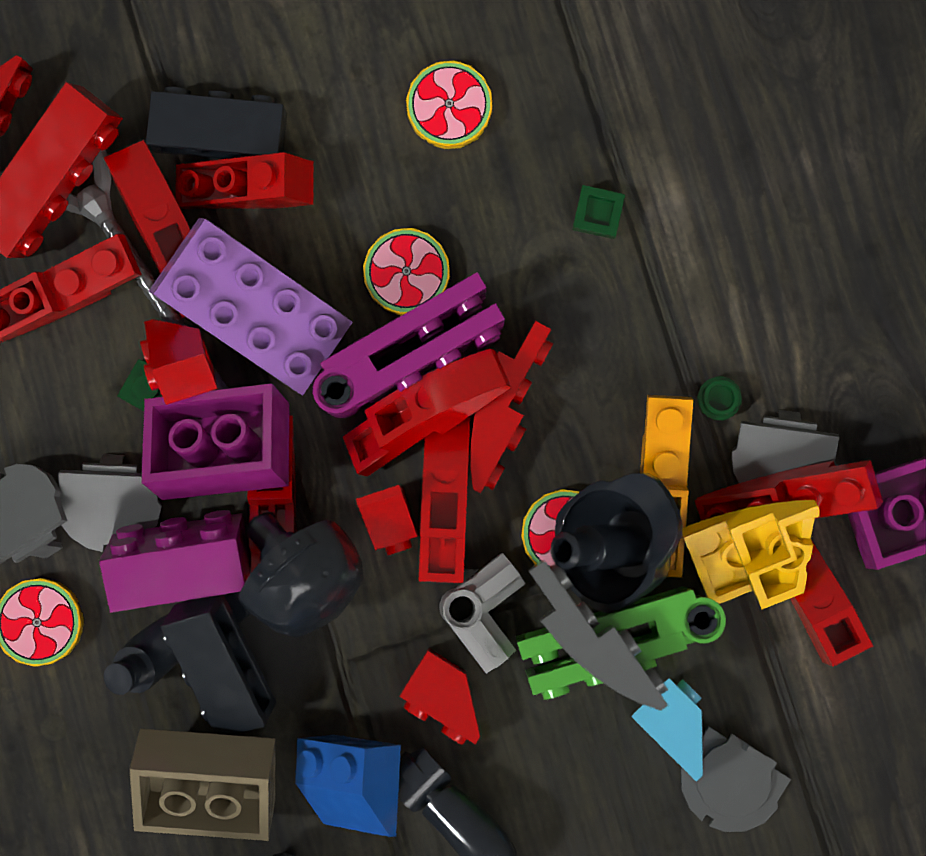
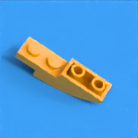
M647 395L640 473H649L665 485L680 511L684 528L686 527L689 493L687 478L693 399L692 397ZM683 536L671 555L670 569L667 577H682L685 546Z

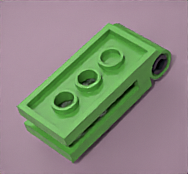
M683 586L639 599L627 608L612 613L601 611L593 613L599 622L593 628L596 635L609 625H612L618 632L644 623L649 624L651 633L633 638L641 650L634 657L644 671L657 666L656 658L686 650L687 644L694 642L704 644L716 640L722 634L726 623L725 613L716 601L694 594L693 589ZM701 612L702 615H700L699 621L692 624L691 621H694V616ZM546 627L515 636L523 660L531 658L533 664H540L559 657L558 649H561L562 646L554 639ZM571 656L525 670L533 695L542 693L544 700L569 693L568 685L584 680L588 687L603 683L584 669Z

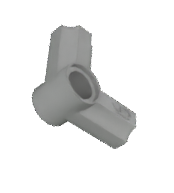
M503 553L499 554L459 586L447 591L442 596L439 604L442 618L449 624L485 673L497 668L516 651L488 613L526 584ZM459 596L468 597L472 603L471 614L463 620H455L449 613L451 602Z

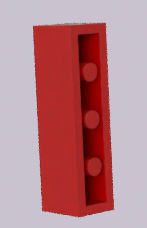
M68 82L64 84L0 176V253L6 258H25L36 252L43 242L44 236L41 234L51 221L57 220L64 213L68 206L67 197L75 186H80L88 179L93 171L91 163L101 150H106L115 141L118 135L117 126L123 118L83 86Z

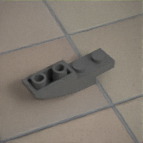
M542 560L528 570L554 607L539 619L554 639L577 663L616 692L638 703L660 711L668 706L662 697V694L668 691V688L653 667L647 671L643 670L634 657L641 650L626 629L618 633L612 625H609L596 635L593 628L599 624L598 620L584 601L575 605L566 592L573 585L560 567L556 564L549 567L545 560Z

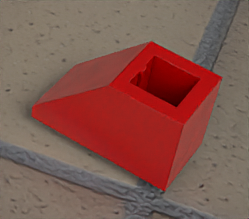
M155 319L144 321L147 339L140 341L147 363L144 365V371L151 390L160 389L166 405L218 389L213 363L199 329Z
M428 648L399 696L406 701L403 708L423 721H426L428 716H431L444 724L441 732L459 744L463 745L466 739L476 744L480 738V730L467 673L461 667Z

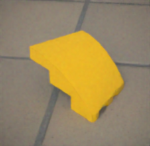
M815 500L788 501L749 507L684 527L682 536L707 598L721 604L753 591L761 609H765L804 593L808 575L806 565L811 559L813 548L811 541L815 517H819L820 512Z

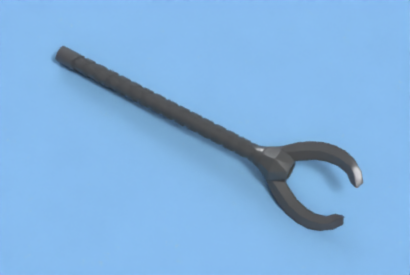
M101 150L92 162L94 184L81 190L77 196L70 193L66 199L68 201L66 211L82 215L95 222L106 233L107 238L115 234H123L142 273L135 280L143 289L144 294L150 300L154 309L158 311L160 318L164 322L186 326L177 310L149 292L156 279H154L153 274L147 268L143 259L139 257L137 250L131 245V241L124 234L121 226L116 222L110 199L111 173L103 159L108 154L106 150ZM214 369L218 388L215 390L229 389L219 373Z

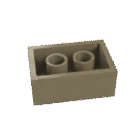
M140 729L130 766L134 831L269 841L275 805V739Z

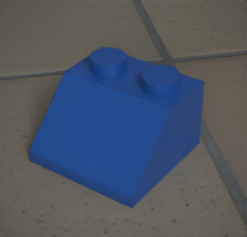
M339 735L298 738L295 784L322 823L387 837L396 836L401 745Z

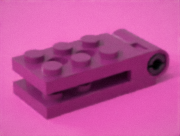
M478 272L322 361L320 364L324 371L316 378L313 385V396L318 406L333 417H351L366 403L374 404L396 390L402 392L422 380V375L434 368L440 369L449 363L461 359V353L472 346H475L477 351H481L498 341L501 334L500 330L504 327L505 318L496 303L476 314L482 309V301L486 299V286ZM455 316H457L460 321L469 318L468 320L462 322L461 324L455 326L449 331L438 336L443 331H445V329L443 328V323H445L446 321L452 319ZM417 338L422 343L431 340L379 371L374 366L375 362ZM344 388V395L340 399H334L335 391Z

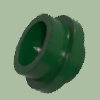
M718 376L710 378L702 384L698 391L697 402L701 412L708 418L725 420L737 413L741 406L742 395L738 385L733 380Z

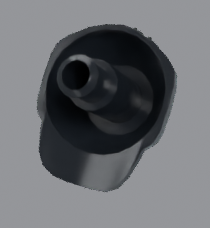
M649 473L628 474L612 482L604 480L594 482L575 495L559 511L556 517L555 537L551 543L552 559L564 571L573 586L570 589L588 605L604 613H612L627 608L650 593L667 577L670 569L671 555L682 538L683 521L680 511L665 485Z
M264 512L255 516L245 529L246 537L250 538L261 551V562L251 572L242 587L239 600L253 616L280 634L295 638L301 637L330 623L345 610L362 584L364 578L363 563L357 548L349 535L334 521L323 520L296 533L286 532L276 520L274 513Z

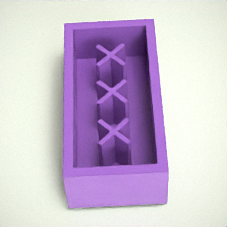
M199 218L149 290L150 293L302 396L322 368L320 363L329 358L352 324L351 320L203 218Z

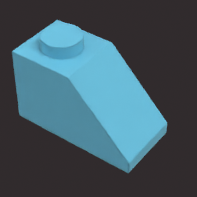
M668 678L664 683L668 691L662 694L668 706L660 711L642 705L631 717L697 782L703 776L702 710L696 705L701 697L683 679L675 685Z

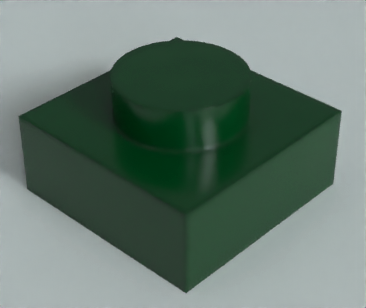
M582 185L572 230L615 240L625 194Z
M138 359L117 397L144 411L145 399L162 397L160 389L151 390L144 371V365L147 363Z

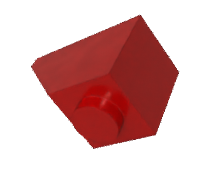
M397 485L356 499L375 550L385 547L388 556L412 548L410 539L419 535L403 486Z

